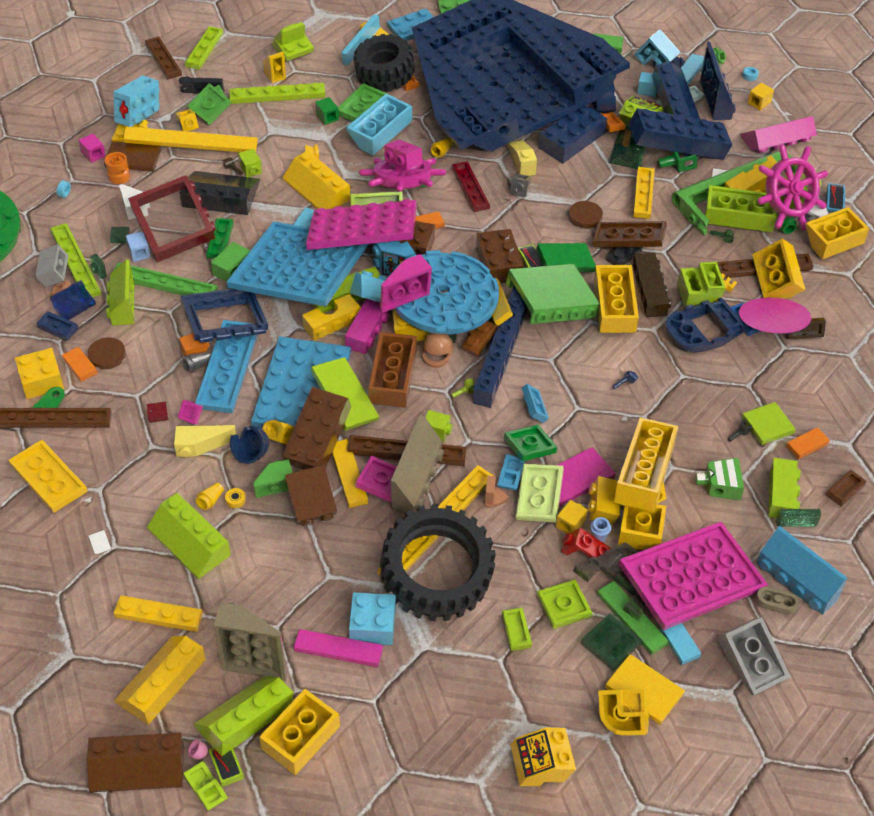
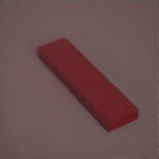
M468 161L452 164V170L473 212L490 209V203Z

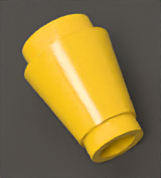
M445 138L433 143L431 147L432 155L436 158L444 157L453 145V142L450 138Z
M215 483L198 493L195 499L197 506L202 510L212 509L224 491L223 486Z

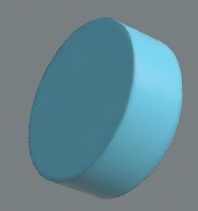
M746 67L743 69L742 77L747 81H755L758 78L759 72L754 67Z
M62 180L57 187V196L66 198L70 193L71 184Z

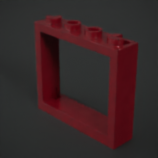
M187 175L128 198L134 215L157 262L216 239L214 234L216 227L213 221L209 222V213L206 207L202 208V199L199 194L195 193L196 187L192 180L189 181ZM186 188L205 229L159 247L140 206Z

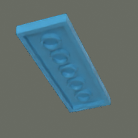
M223 320L221 328L253 323ZM251 332L250 336L235 338L232 335L231 339L216 340L195 403L203 406V410L233 414L258 335H253Z

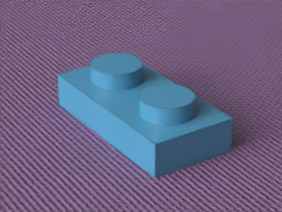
M529 384L522 387L523 399L527 403L530 417L544 423L549 417L540 391Z

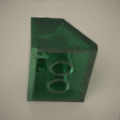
M629 125L625 127V130H619L608 163L638 169V167H642L648 147L636 145Z

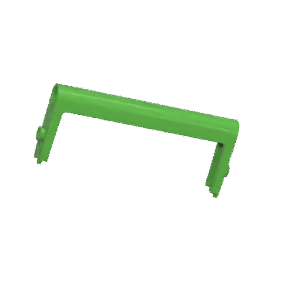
M774 152L672 193V202L701 234L706 235L708 230L705 227L708 226L710 221L696 204L707 200L709 185L724 187L726 181L743 171L745 173L754 169L753 165L764 163L770 155L778 162L782 160L780 152ZM791 165L793 173L796 172L797 167Z

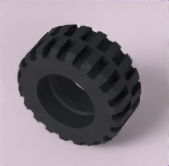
M374 35L370 39H365L364 43L361 42L354 52L353 61L359 83L366 84L382 92H390L393 89L397 90L402 85H406L415 72L412 47L404 38L402 39L398 35Z

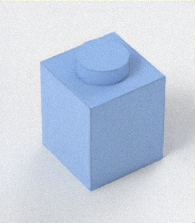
M143 231L126 235L128 249L133 262L151 258Z

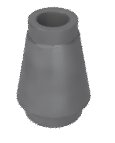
M208 351L188 354L182 359L183 367L187 372H195L209 362L211 355Z

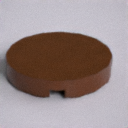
M591 201L576 202L569 210L570 221L578 227L580 225L585 229L596 227L603 217L602 208Z
M101 338L92 343L88 349V359L95 367L97 366L104 370L119 366L123 358L125 359L126 357L125 346L116 338Z

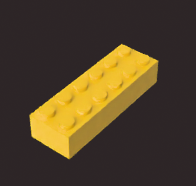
M640 417L617 483L614 503L655 512L674 449L678 426Z

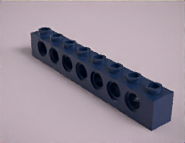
M515 285L508 300L513 315L497 328L474 387L473 404L488 408L492 407L527 314L528 307Z

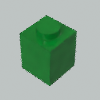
M330 97L315 102L316 115L324 125L339 121L338 107Z

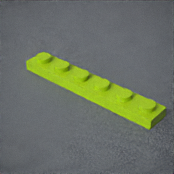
M324 83L229 89L231 104L326 98Z

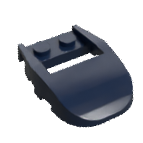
M722 297L718 298V302L714 303L706 300L702 301L700 305H687L685 310L672 313L666 320V330L672 339L683 349L695 353L724 346L742 334L746 327ZM707 313H710L726 332L725 336L715 338L711 342L706 339L692 321Z

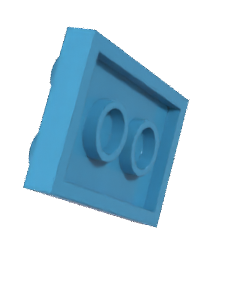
M422 9L387 21V27L395 36L398 35L408 41L414 39L412 27L434 16L427 9Z

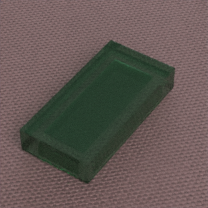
M780 509L776 524L778 527H816L821 517V510Z

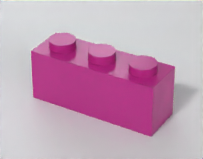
M366 299L345 335V346L351 347L352 351L366 354L369 348L373 347L375 337L380 335L382 325L387 322L389 317L387 311L384 313L380 312V302Z

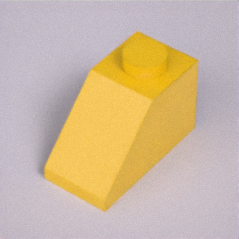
M284 52L268 56L263 60L264 74L271 83L286 79Z

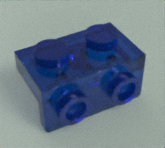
M82 280L50 297L56 312L60 317L67 320L96 305L94 298L87 291Z

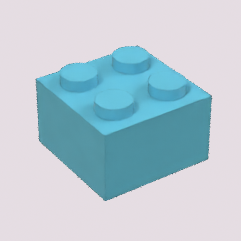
M353 592L349 626L350 639L381 645H393L396 595Z

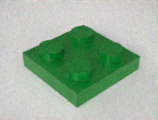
M539 424L504 433V440L522 462L557 453V446Z

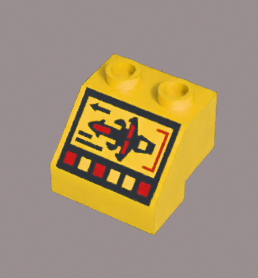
M545 727L517 737L510 744L520 786H541L544 782H565L576 770L565 728Z

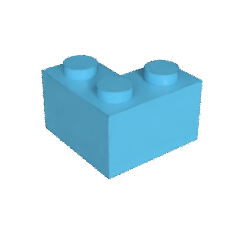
M658 30L634 55L645 66L652 59L657 64L672 62L681 52L661 30Z

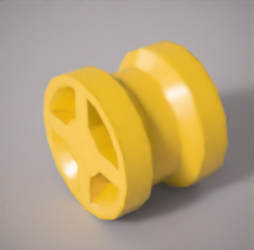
M314 144V146L304 145L305 152L308 150L319 159L318 144Z

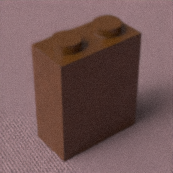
M324 465L285 475L284 481L296 525L308 526L314 524V520L321 519L322 521H327L334 518L333 515H336L337 508Z

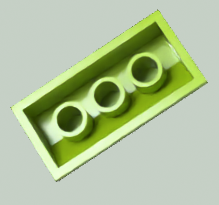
M709 185L705 216L710 221L708 224L773 232L777 212L774 211L769 202L761 205L758 204L757 200L765 196V192Z
M175 493L160 504L147 526V529L197 579H200L231 556L229 542L178 493Z
M264 675L194 723V727L223 756L279 717L293 702L294 692L279 677Z

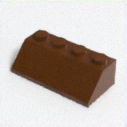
M181 732L88 738L87 771L90 793L183 787L184 742Z

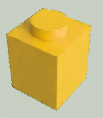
M761 82L750 91L747 104L762 110L771 103L774 89Z
M570 500L558 514L556 528L566 534L581 528L586 521L588 509Z

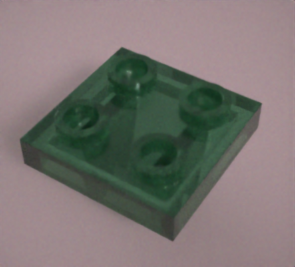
M610 613L581 639V644L612 670L617 668L642 643L640 637Z

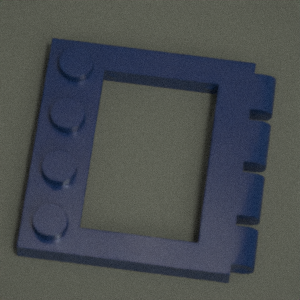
M226 289L180 296V302L194 339L199 340L200 343L213 341V338H216V340L231 339L232 335L235 338L250 336L251 332L253 335L266 334V330H268V323L255 293ZM247 304L255 321L253 324L203 330L196 310Z

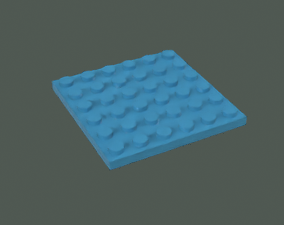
M273 221L228 279L227 287L326 307L368 244L307 250L306 241L310 228Z

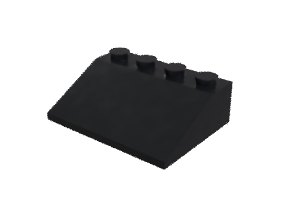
M194 171L188 176L189 181L192 180L196 187L195 193L199 194L202 199V208L206 207L209 211L241 215L249 214L260 183L259 178ZM187 189L180 190L182 207L196 209Z

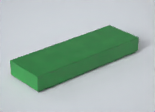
M216 218V231H214L216 239L209 242L206 253L207 259H214L225 247H228L234 219Z

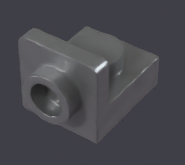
M515 173L511 181L510 194L526 197L532 176Z

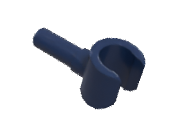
M626 371L624 377L612 386L616 389L627 380L632 384L639 376L635 372Z

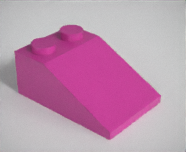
M421 254L404 260L381 284V313L430 294L432 267Z

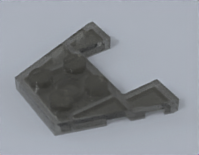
M625 542L605 551L603 555L594 556L588 559L587 562L579 563L574 567L573 572L586 582L601 570L634 595L624 606L623 610L635 620H640L646 604L618 564L620 559L636 554L638 551Z

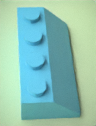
M385 94L347 126V131L361 150L374 155L412 122V106L391 95Z

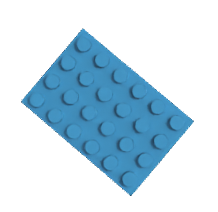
M279 336L251 420V425H259L263 428L265 422L276 420L295 426L311 388L321 389L311 372V367L343 357L349 362L352 352L351 347Z

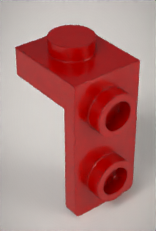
M579 528L571 533H567L562 540L561 552L566 556L580 550L601 565L605 566L608 564L612 549L584 529Z

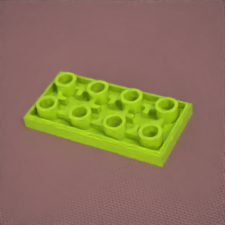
M345 357L311 367V372L321 390L349 399L351 409L343 426L344 431L378 421L379 415Z

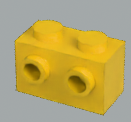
M598 476L595 482L590 484L589 520L594 521L596 518L603 517L609 521L610 525H613L620 516V504L614 503L617 480Z

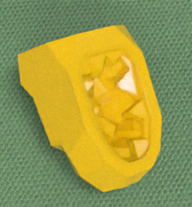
M270 420L264 423L262 430L269 439L287 444L295 426Z

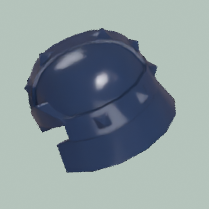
M259 425L244 427L240 438L239 435H231L230 437L231 452L234 458L241 463L250 464L256 460L259 461L269 448V438Z

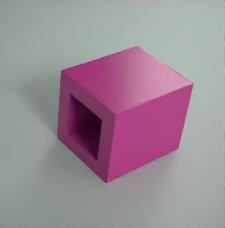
M93 133L78 140L81 153L91 163L106 156L103 143Z

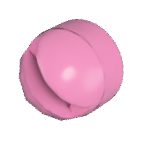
M198 739L192 741L188 748V755L194 759L204 758L208 753L207 745Z

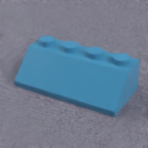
M781 526L776 529L760 551L757 564L764 571L774 576L779 583L784 584L797 597L803 599L812 609L822 615L838 601L847 580L845 575Z

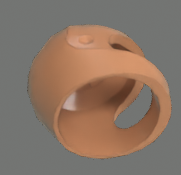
M429 333L425 337L422 350L424 362L433 368L445 366L453 351V341L448 334ZM426 352L432 355L447 354L444 360L436 362L430 360L426 356Z

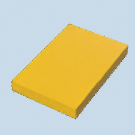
M631 654L605 685L607 690L646 689L649 718L659 725L662 724L685 693L684 689Z

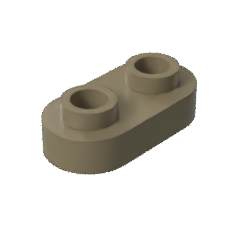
M768 586L760 588L756 596V601L762 608L787 615L794 614L800 604L799 598L795 594Z

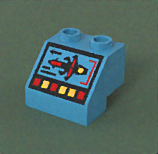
M408 242L374 243L372 247L374 253L373 265L380 271L381 275L387 277L404 260L415 255Z

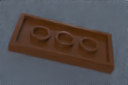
M598 222L592 244L593 247H662L667 222Z

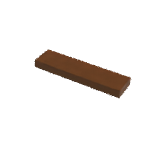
M159 36L145 40L146 47L167 80L182 76L181 69Z

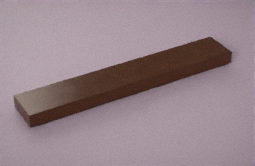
M809 253L796 254L800 271L813 270L814 265ZM754 259L717 262L720 273L725 275L724 278L757 275Z
M0 408V428H110L112 410L111 408Z
M350 435L348 452H353L354 455L400 460L408 441ZM442 444L444 455L437 464L465 466L466 447Z

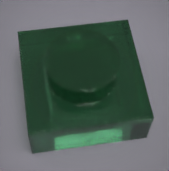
M97 253L91 255L92 264H90L92 272L94 274L97 273L100 279L107 277L103 261Z

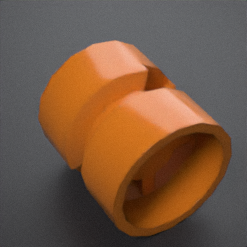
M121 152L108 154L105 157V164L109 181L113 184L127 182L130 179L126 155Z

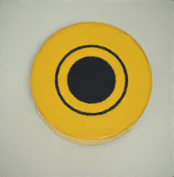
M239 488L228 490L225 495L226 504L230 508L242 507L246 502L245 492Z

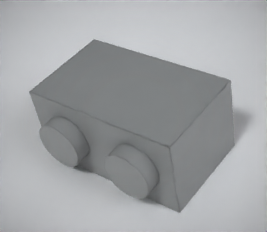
M58 244L40 251L35 277L45 287L63 282L65 278L69 255Z

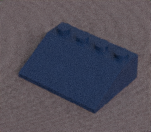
M707 42L700 76L701 86L713 121L732 120L733 113L736 111V105L732 102V94L729 93V85L725 81V73L722 72L711 42Z

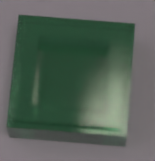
M111 227L110 242L127 243L126 235L130 234L129 227Z

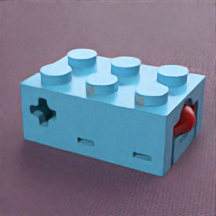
M142 75L113 92L115 97L114 122L132 127L159 111V80Z

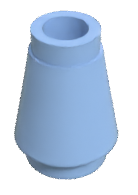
M599 517L591 523L592 536L604 543L611 531V525L606 518Z

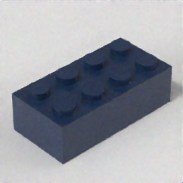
M588 106L577 109L542 131L539 136L538 148L563 164L605 134L607 118Z

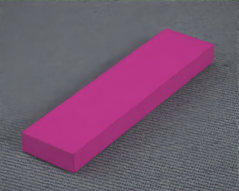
M299 629L294 651L379 667L383 645Z

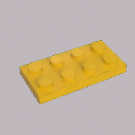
M43 440L38 441L8 460L10 466L53 513L88 492L87 487Z

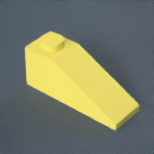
M524 140L508 143L507 146L518 174L536 175L537 158L533 149Z
M235 425L176 426L174 442L176 456H199L230 443L231 435H236Z

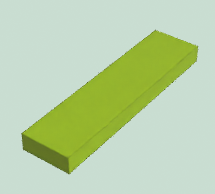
M209 26L185 61V67L200 70L224 34L223 29Z

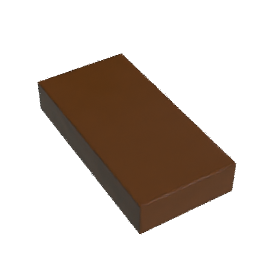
M850 470L827 490L825 495L842 507L865 486L867 481Z

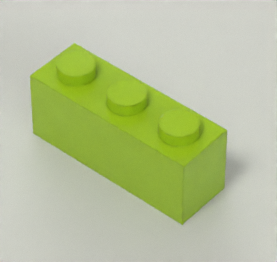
M773 458L770 468L768 517L793 520L795 513L799 512L800 501H797V497L800 494V485H797V481L800 479L801 470L797 469L798 461Z

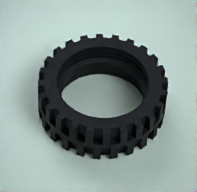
M432 504L430 509H425L423 505L419 506L415 513L412 510L405 512L404 520L399 517L394 523V528H389L382 549L380 576L381 581L385 580L384 589L386 593L392 592L393 595H396V604L398 602L402 603L403 611L408 613L409 610L416 612L415 617L420 619L422 615L430 616L429 621H436L437 617H443L444 621H449L454 614L458 618L464 616L466 609L471 612L476 607L477 601L481 602L495 569L496 563H494L496 553L495 550H491L493 545L492 538L485 537L486 528L484 526L479 528L476 525L478 520L474 516L469 519L465 516L466 511L462 509L459 512L453 511L452 506L446 505V509L438 508V504ZM437 535L450 538L459 543L470 555L473 564L472 573L465 584L451 590L426 588L411 579L404 570L402 555L405 547L411 541L423 536Z

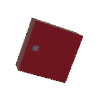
M166 401L147 404L149 423L168 420Z

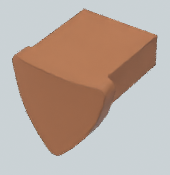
M488 476L485 507H496L508 501L507 494L495 487L496 476Z

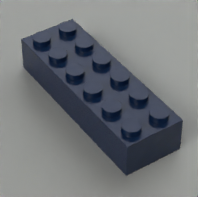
M636 108L629 122L635 143L639 146L724 160L733 145L724 123L639 108Z

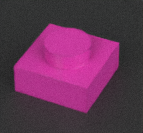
M183 400L178 418L192 424H198L203 406L189 400Z

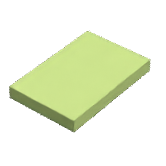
M523 465L516 512L517 520L557 522L564 471L563 466Z

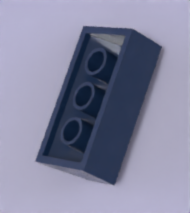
M672 62L657 64L652 78L665 113L700 119L683 70Z

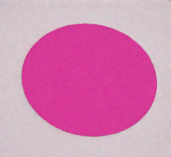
M766 297L753 299L743 304L739 310V316L743 322L752 328L769 333L796 332L804 329L811 322V314L804 306L782 298Z

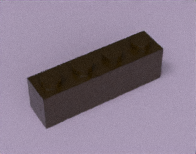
M655 252L634 254L632 267L646 318L667 316L668 309H671V299L667 296L668 288L667 285H664V274L660 271V260H657Z

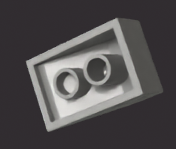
M762 617L751 619L716 636L726 658L752 695L791 677Z

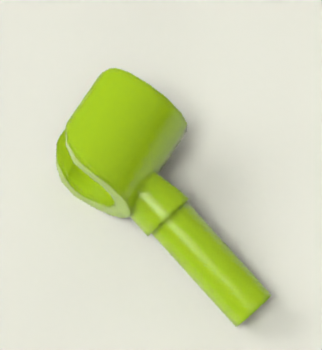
M472 378L465 380V387L452 393V398L465 392L469 394L474 393V380Z

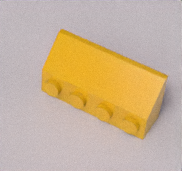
M308 150L293 159L282 177L283 181L316 209H333L350 201V185Z
M172 636L115 698L114 702L149 725L206 660L203 646L187 636Z

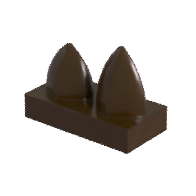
M824 317L811 318V322L807 327L796 332L787 333L786 337L788 339L824 337L826 320Z

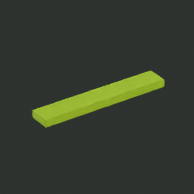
M64 223L50 228L56 244L69 255L67 266L84 301L100 296L101 290L68 224Z

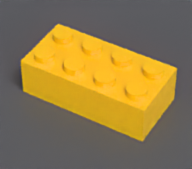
M596 265L594 286L596 298L600 303L597 312L600 333H636L639 316L632 265Z

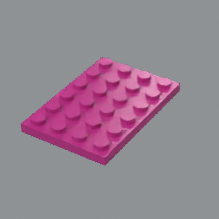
M405 199L400 202L387 201L381 204L370 203L362 206H337L333 209L319 208L314 210L306 241L307 250L413 239L417 210L416 200Z
M722 522L622 558L618 563L663 631L758 593L760 588L768 586L767 582Z

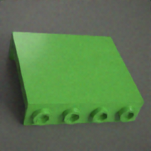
M574 264L509 269L506 285L508 288H512L515 285L531 312L530 324L596 318L600 303Z

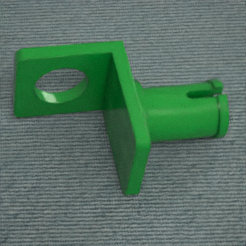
M672 151L671 156L658 158V164L660 169L674 165L677 167L678 172L697 168V156L691 155L679 158L678 153ZM689 160L693 161L690 166L684 165Z

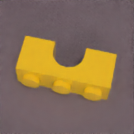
M350 294L334 300L333 314H324L319 308L303 314V328L315 341L352 324L361 307Z

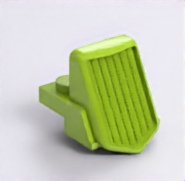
M302 22L290 24L282 28L273 38V47L277 53L284 52L286 61L314 52V46L305 35V25Z

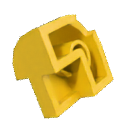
M646 689L598 690L599 713L601 721L608 730L617 735H647L649 711H647Z

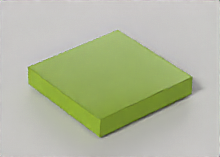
M776 402L742 414V419L747 420V426L752 425L751 431L761 445L792 435L796 430Z
M576 579L537 591V597L553 629L592 617L593 613Z

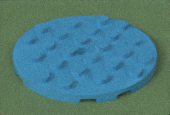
M440 250L426 251V254L422 255V257L432 267L430 294L394 308L397 314L407 323L423 331L437 334L464 333L476 329L491 318L498 305L499 287L496 278H493L490 274V270L471 256L452 251L451 254L441 253Z

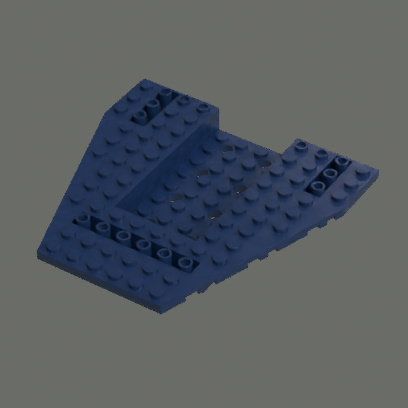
M470 0L412 27L437 125L459 150L474 144L477 147L494 151L604 97L616 79V74L630 68V62L603 38L515 0Z

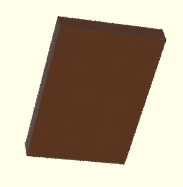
M112 141L108 154L113 152L125 154L129 170L154 172L161 152V146Z

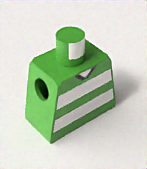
M739 458L709 462L705 473H696V485H707L708 495L711 497L741 500L744 484Z

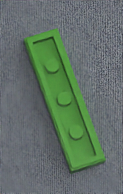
M615 581L598 590L597 595L651 655L668 645L669 641Z

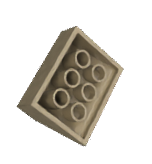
M421 414L417 419L391 479L392 510L404 514L409 510L415 513L419 506H423L424 499L422 498L424 493L428 494L431 486L429 481L431 477H435L438 468L436 464L442 460L444 455L441 439L425 416Z
M221 602L214 622V630L222 670L259 677L264 675L279 677L281 680L286 681L287 673L281 632L244 606L233 602Z

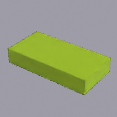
M523 607L503 610L501 615L510 650L532 648Z

